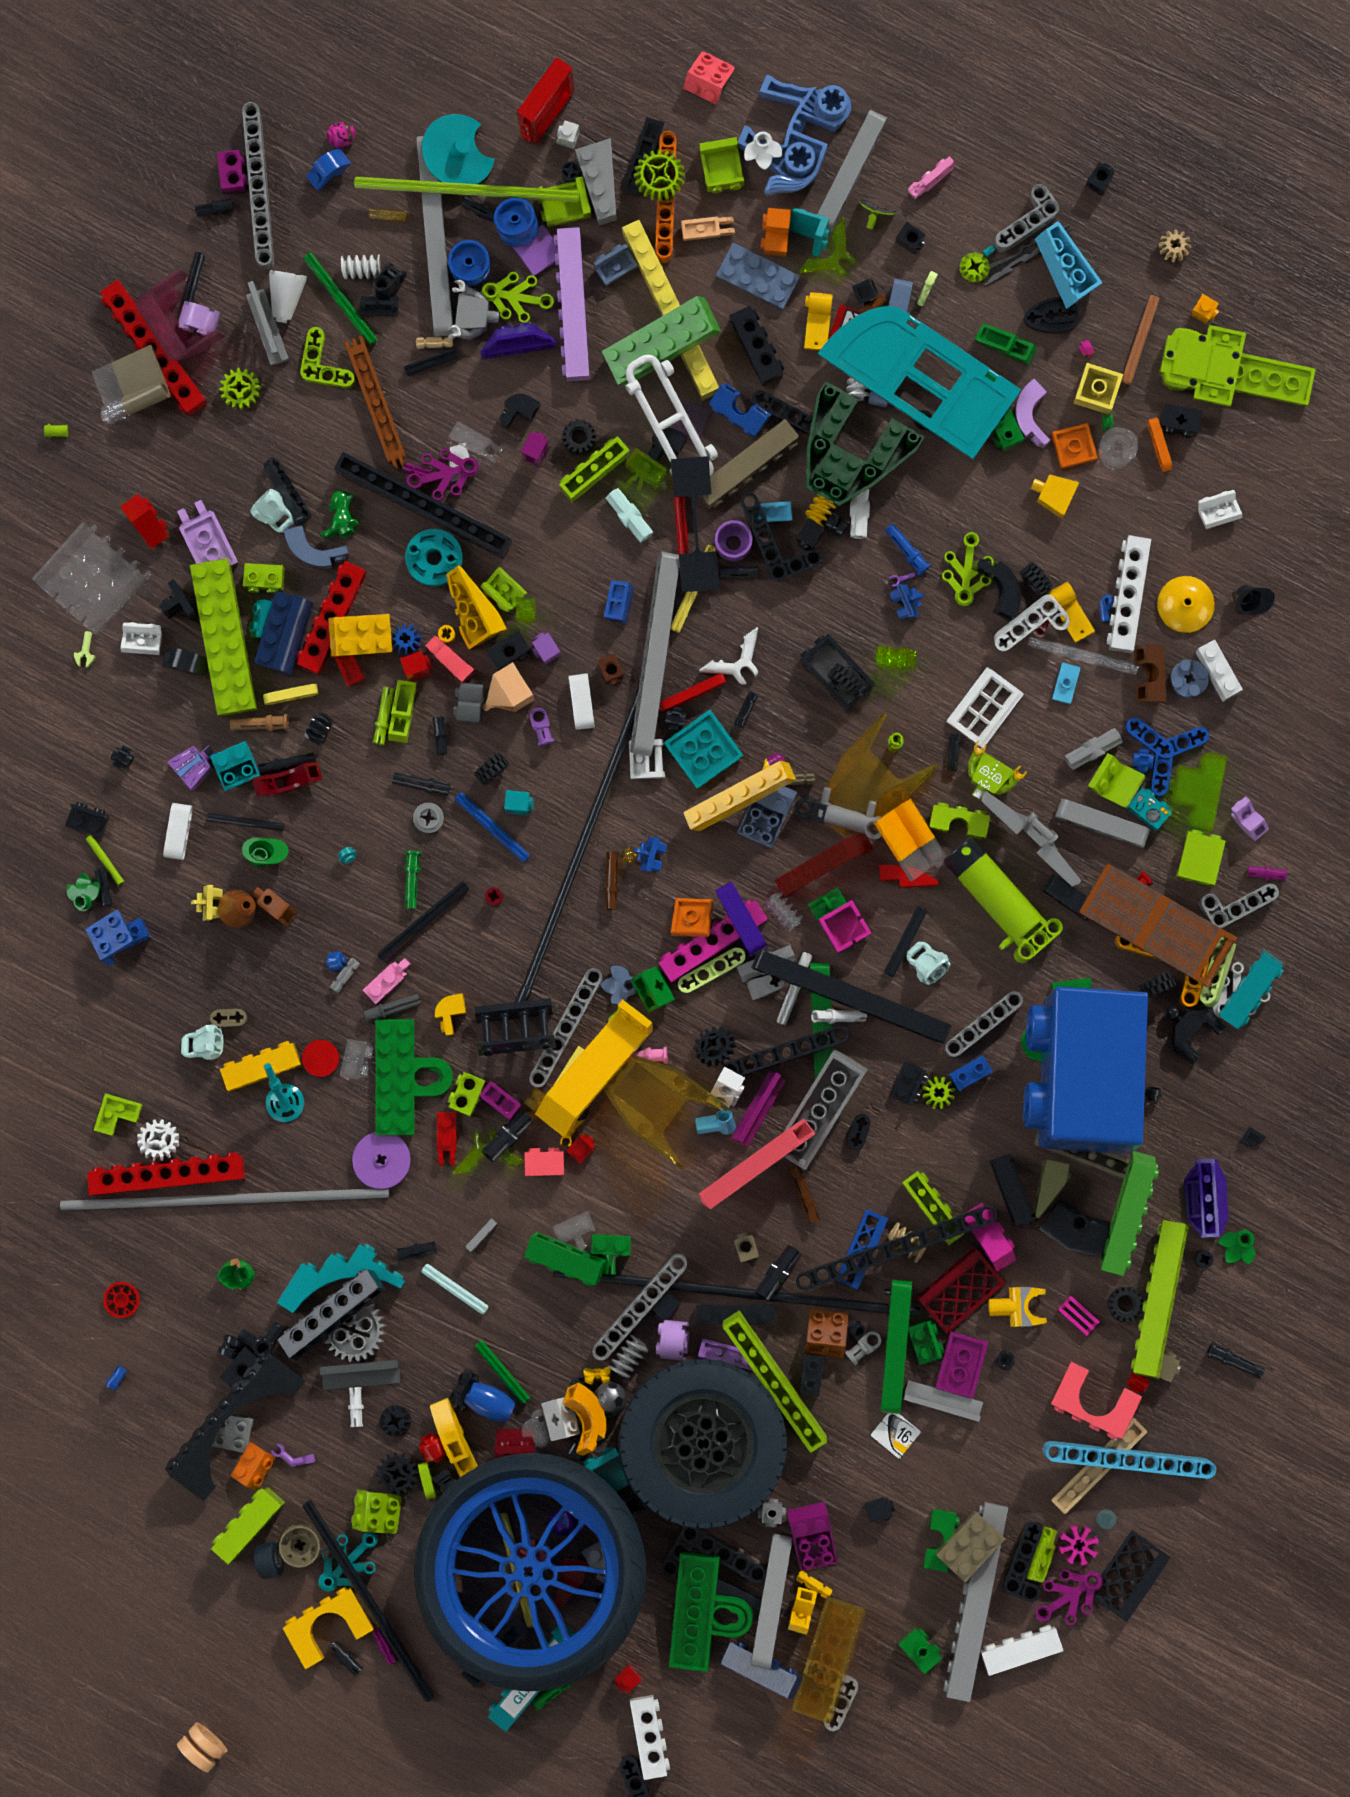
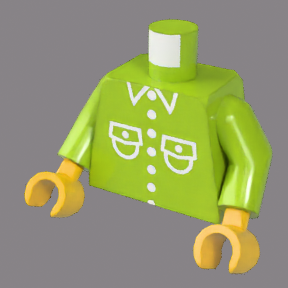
M977 741L968 762V775L972 778L971 783L977 786L972 796L981 801L984 790L993 796L1012 790L1020 779L1027 774V771L1024 774H1020L1018 769L1021 766L1012 770L985 753L986 744L984 748H978L979 741Z

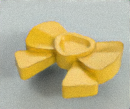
M609 1367L603 1369L585 1368L583 1371L585 1382L588 1384H592L594 1378H596V1381H599L601 1378L603 1384L610 1381L611 1368Z

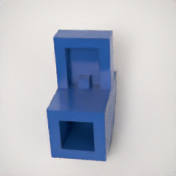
M341 149L332 150L312 164L313 168L306 177L316 190H321L332 177L340 176L351 162Z

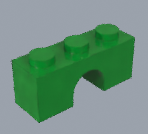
M932 1508L929 1528L940 1531L943 1535V1542L937 1548L926 1547L923 1562L924 1568L948 1571L949 1567L935 1553L951 1537L954 1529H958L959 1517H956V1512Z

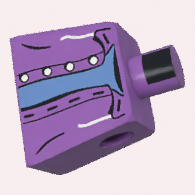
M209 745L201 752L192 746L167 762L185 784L194 791L212 771L213 767L208 763V760L211 759V755L216 753Z

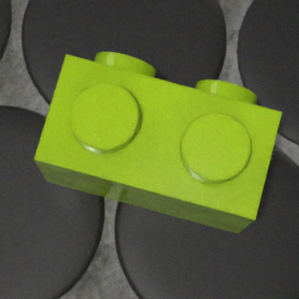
M245 563L243 586L251 593H259V590H267V593L275 594L276 591H283L285 568L283 565Z

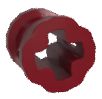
M492 887L486 891L485 898L489 905L498 906L502 903L503 895L498 888ZM494 892H496L499 899H495V901L492 902V899L489 896L493 895Z

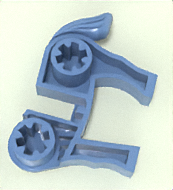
M766 75L759 91V97L798 107L788 126L784 145H780L782 157H773L771 165L767 168L776 174L769 178L764 189V194L770 196L799 191L811 185L817 179L828 144L802 134L806 122H809L835 133L848 119L851 112V101L845 90L836 85L816 90V87L803 88L793 84L782 83L772 76ZM744 126L738 140V149L744 152L746 146L753 142L756 135L748 126ZM762 139L759 141L760 144H765V143H766V142L763 141Z

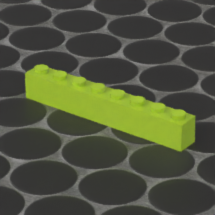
M1163 1220L1162 1225L1158 1227L1157 1235L1160 1238L1159 1243H1156L1154 1247L1155 1263L1152 1262L1150 1267L1152 1279L1151 1282L1148 1281L1146 1293L1149 1294L1147 1301L1145 1300L1143 1303L1144 1320L1141 1319L1139 1323L1141 1335L1140 1339L1137 1338L1135 1350H1137L1136 1358H1133L1131 1369H1134L1133 1373L1136 1375L1155 1379L1160 1377L1188 1233V1226L1183 1223Z
M740 1310L723 1320L724 1330L758 1379L770 1392L779 1409L809 1452L812 1453L827 1443V1435Z

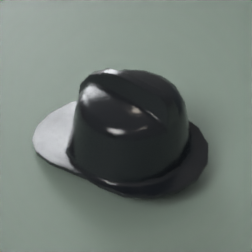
M1243 585L1231 594L1236 612L1242 615L1262 614L1272 607L1275 599L1274 592L1271 589L1251 585Z

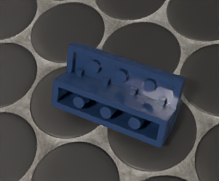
M280 591L275 592L254 664L292 677L297 662L296 657L301 649L313 610V602L297 595L293 596Z

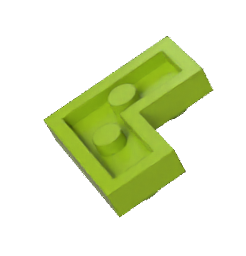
M105 1093L94 1131L113 1136L119 1118L137 1123L143 1104Z

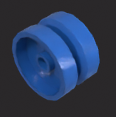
M509 198L496 208L494 223L501 240L505 244L512 247H523L536 238L539 231L538 220L532 205L528 201L521 198Z
M473 240L460 241L453 246L449 252L448 264L454 280H462L469 287L479 286L485 282L490 275L491 269L488 251L485 247Z

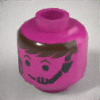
M346 121L332 124L329 126V130L326 131L329 144L335 148L351 145L353 137H356L354 127L349 126Z

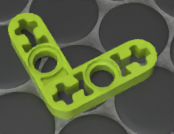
M319 327L311 328L307 333L300 370L302 378L311 383L351 388L355 383V377L351 371L320 365L325 334ZM316 332L321 336V338H317V346L313 345L314 338L312 337ZM316 350L318 352L317 358L309 359L308 352ZM309 368H311L313 373H318L319 369V379H317V375L311 374L310 377H307L306 373L304 372L308 371ZM326 371L333 373V378L329 381L323 379V374ZM336 373H339V377L342 378L349 375L351 381H347L345 384L342 379H338V382H335L337 379Z

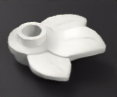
M767 132L757 133L753 142L746 146L744 152L746 161L755 159L759 167L764 170L771 165L773 157H782L780 144L773 141L771 135ZM761 139H765L766 143L760 144L759 141Z

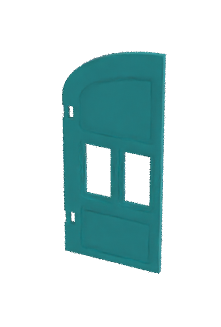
M892 306L874 308L854 317L832 335L817 354L972 460L1021 392L1020 388L992 371L989 367L927 325L918 321L906 311ZM908 320L916 324L918 327L914 329L913 327L908 325ZM925 349L962 373L950 391L913 367ZM988 373L996 379L995 382L985 377V375ZM906 376L943 401L931 419L894 394Z

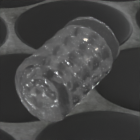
M782 892L773 894L762 904V907L768 905L766 912L773 911L771 917H778L777 924L784 922L781 928L783 930L789 928L787 932L789 934L801 922L803 915L796 917L798 910L791 911L793 904L785 905L788 899H780L783 894Z

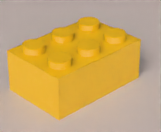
M390 614L328 618L331 657L392 652Z

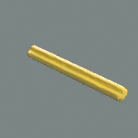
M707 545L704 552L716 551V548L712 545ZM698 591L685 593L670 629L672 631L680 632Z

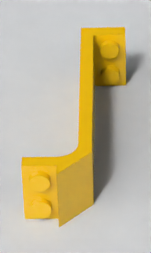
M622 999L618 1004V1012L548 1091L535 1115L561 1136L565 1137L568 1135L571 1137L575 1132L574 1125L579 1116L652 1033V1022Z

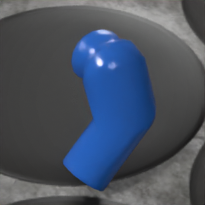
M1111 595L1103 596L1098 604L1101 623L1110 621L1109 610L1114 603Z

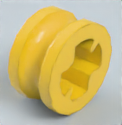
M444 625L438 630V637L443 643H451L455 639V631L451 626ZM444 630H447V632L448 630L451 631L449 639L446 637L445 639L442 638Z

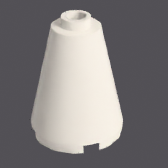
M270 270L272 317L276 318V322L287 323V320L292 319L307 276Z

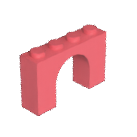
M1071 1362L1051 1403L1055 1406L1053 1410L1062 1414L1066 1411L1072 1414V1419L1080 1423L1084 1420L1090 1423V1428L1098 1432L1103 1429L1108 1432L1106 1436L1116 1441L1118 1438L1123 1439L1143 1397L1124 1388L1115 1408L1109 1414L1104 1416L1090 1415L1083 1409L1080 1403V1391L1090 1371Z

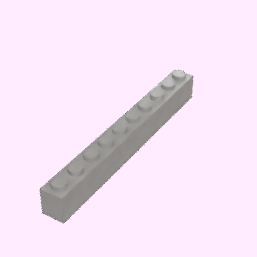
M984 1502L983 1506H979L978 1514L1003 1536L1008 1507ZM1001 1545L968 1579V1583H964L962 1594L965 1595L964 1602H960L959 1606L961 1620L960 1622L957 1621L955 1626V1633L958 1634L957 1640L952 1642L951 1653H954L953 1660H949L947 1672H950L949 1680H945L943 1691L946 1692V1697L967 1702L971 1700Z

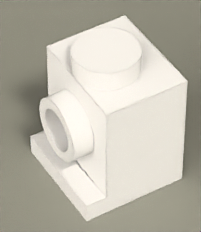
M564 121V124L559 126L556 144L574 149L580 133L579 125Z

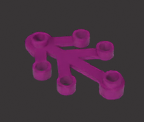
M444 448L440 451L441 460H450L458 465L451 468L434 459L431 454L426 453L422 456V464L432 466L439 471L423 476L412 473L407 478V485L417 490L422 484L442 479L438 488L432 493V498L442 501L444 491L452 477L461 474L457 483L452 485L450 490L452 496L458 497L462 493V487L467 478L474 476L478 472L479 466L475 459H461L452 454L449 449ZM447 452L449 456L445 458L442 456V453ZM429 457L431 461L427 463L424 461V458ZM471 465L473 469L468 471L465 467ZM417 480L418 484L412 485L411 481ZM453 488H458L460 492L454 493ZM440 493L441 498H436L434 494Z
M1068 1569L1061 1570L1059 1574L1061 1580L1068 1581L1070 1579L1081 1582L1077 1587L1054 1583L1050 1579L1046 1580L1043 1584L1045 1591H1057L1066 1594L1048 1606H1039L1036 1610L1037 1619L1043 1622L1049 1620L1052 1612L1070 1601L1065 1622L1068 1625H1074L1077 1621L1076 1611L1079 1596L1086 1590V1599L1081 1610L1086 1615L1091 1614L1093 1611L1094 1592L1102 1586V1577L1098 1572L1090 1571L1085 1575L1072 1573ZM1067 1571L1069 1573V1577L1067 1579H1064L1062 1577V1572ZM1094 1577L1097 1581L1096 1584H1090L1089 1579ZM1051 1582L1053 1584L1052 1589H1047L1045 1584ZM1085 1605H1090L1091 1610L1089 1612L1084 1611L1083 1607ZM1042 1609H1045L1047 1611V1616H1041L1040 1611ZM1070 1615L1075 1618V1621L1072 1623L1067 1621V1617Z

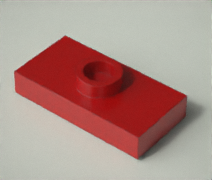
M354 655L334 656L348 687L365 680Z

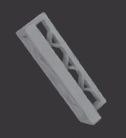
M910 1380L907 1381L903 1396L904 1400L978 1422L981 1417L980 1412L983 1402Z

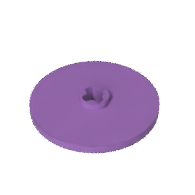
M376 1132L365 1136L357 1144L352 1162L357 1177L365 1185L375 1189H387L399 1184L405 1178L410 1168L411 1159L409 1149L397 1135H376ZM378 1156L387 1158L385 1159L384 1165H382L381 1163H376L378 1161Z

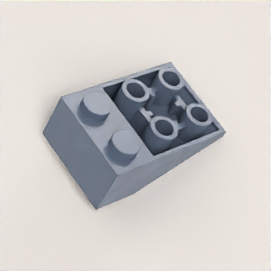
M783 787L749 805L737 833L772 849L797 792Z

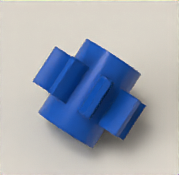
M1140 749L1138 753L1133 754L1132 767H1137L1138 772L1146 773L1147 769H1152L1154 756L1149 754V750Z

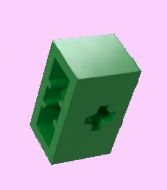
M658 966L641 972L631 979L648 1013L675 1000Z

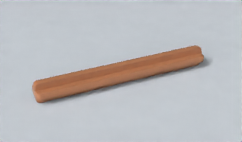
M1150 295L1121 380L1122 383L1127 385L1132 383L1159 302V297L1155 295Z

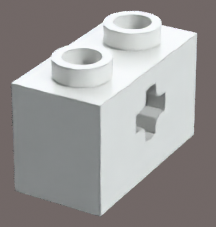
M564 1397L541 1403L551 1441L580 1434L575 1412L562 1404Z

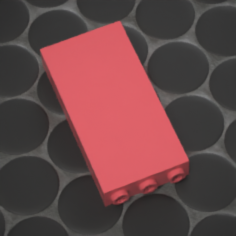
M802 1119L700 1192L701 1202L704 1206L712 1209L814 1136V1131L807 1121Z

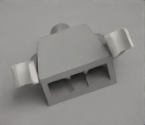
M462 280L454 281L459 285V289L454 287L452 291H461L462 294L458 296L456 323L448 328V330L454 332V334L448 335L450 339L458 337L471 340L487 331L488 322L499 323V312L489 311V302L483 295L465 285Z

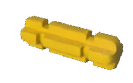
M804 1571L798 1573L796 1581L801 1584L804 1583L805 1587L816 1591L817 1594L820 1593V1596L824 1599L830 1597L832 1589L827 1586L824 1587V1584L815 1578L808 1577V1574Z

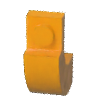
M578 1382L567 1388L562 1404L573 1410L581 1420L582 1435L576 1453L584 1456L595 1450L597 1441L605 1438L606 1417L598 1398L592 1391Z

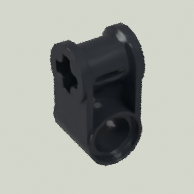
M391 262L387 263L382 272L373 281L375 296L380 300L388 299L397 287L403 283L406 278V272L395 268Z

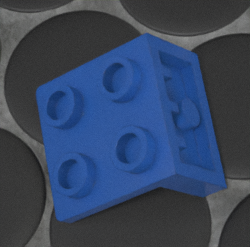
M118 910L85 929L100 960L109 967L116 963L113 958L115 953L134 942Z

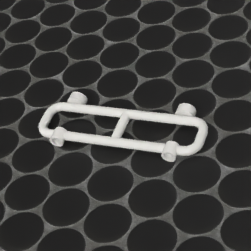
M643 355L632 361L626 369V378L629 382L625 385L626 390L630 395L635 394L669 461L671 462L670 459L677 458L662 430L682 420L700 457H709L711 476L714 471L712 461L718 458V453L712 444L704 448L668 379V376L674 373L671 363L668 360L660 363L652 355ZM646 362H650L653 365L677 411L676 414L658 423L641 391L639 382L633 375L634 369Z

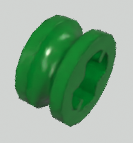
M1102 414V431L1106 429L1113 431L1112 414H1109V416Z

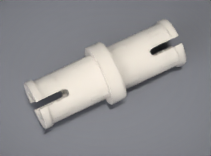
M361 1387L349 1388L350 1405L348 1410H350L351 1416L350 1427H363L362 1409H364V1405H362Z

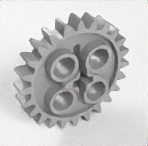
M373 1304L368 1307L366 1305L357 1312L350 1323H344V1325L355 1327L356 1330L370 1334L369 1338L342 1327H338L327 1336L329 1339L325 1344H332L329 1350L333 1351L336 1349L335 1356L342 1354L341 1360H345L348 1356L349 1362H353L354 1357L357 1362H360L361 1356L366 1360L368 1359L367 1353L375 1355L374 1348L380 1350L377 1343L384 1342L380 1335L386 1334L381 1331V1328H384L386 1325L380 1324L384 1317H377L380 1310L373 1311ZM366 1319L371 1323L368 1330L363 1328V1322ZM341 1331L346 1333V1338L343 1341H340L338 1338V1334ZM361 1337L364 1344L361 1348H358L356 1340Z

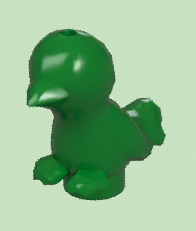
M342 490L333 493L329 507L331 508L330 512L334 510L336 512L332 518L331 526L326 531L321 532L320 537L331 540L335 535L346 538L354 533L353 528L359 525L357 519H352L349 513V505L355 497L354 494H349Z

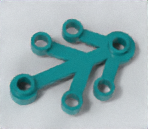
M375 1532L364 1533L362 1542L348 1556L356 1572L372 1574L376 1569L375 1564L371 1561L353 1563L368 1547L371 1548L377 1544L378 1536ZM340 1534L336 1540L346 1554L348 1537L345 1534ZM370 1536L374 1541L367 1543L366 1538ZM344 1537L346 1542L341 1544L338 1539ZM329 1548L324 1549L322 1553L324 1573L321 1574L318 1581L320 1588L330 1592L337 1586H352L348 1578L339 1577L343 1573L339 1564L332 1572V1558L334 1556L332 1554L331 1557H326L325 1552L330 1550ZM368 1564L373 1565L372 1571L366 1569ZM325 1579H331L332 1584L326 1585Z

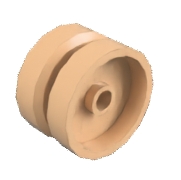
M196 1722L189 1730L190 1737L184 1736L177 1743V1747L190 1762L208 1773L216 1765L214 1758L221 1759L227 1752V1748L209 1729Z

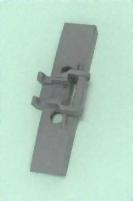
M986 790L983 791L984 794L981 801L1016 834L1023 829L1041 846L1036 853L1072 887L1081 882L1080 878L1060 855L1054 844V841L1058 838L1057 833L1052 829L1046 828L1038 820V816L1034 812L1028 817L1012 810Z

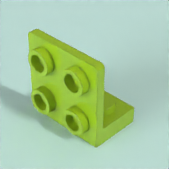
M1107 753L1088 786L1097 795L1127 808L1144 781L1145 775L1121 764L1113 755Z

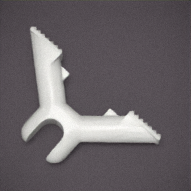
M758 627L744 636V643L740 646L742 648L741 657L737 662L724 663L722 660L719 662L711 660L704 668L700 669V673L734 675L742 685L747 683L740 674L741 669H750L756 677L758 670L752 663V656Z

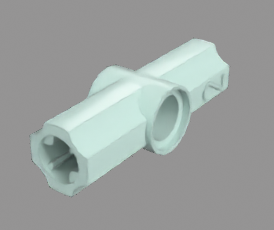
M619 488L609 493L606 500L616 511L623 525L631 530L640 543L647 540L653 534V531L643 520L636 506L627 500Z

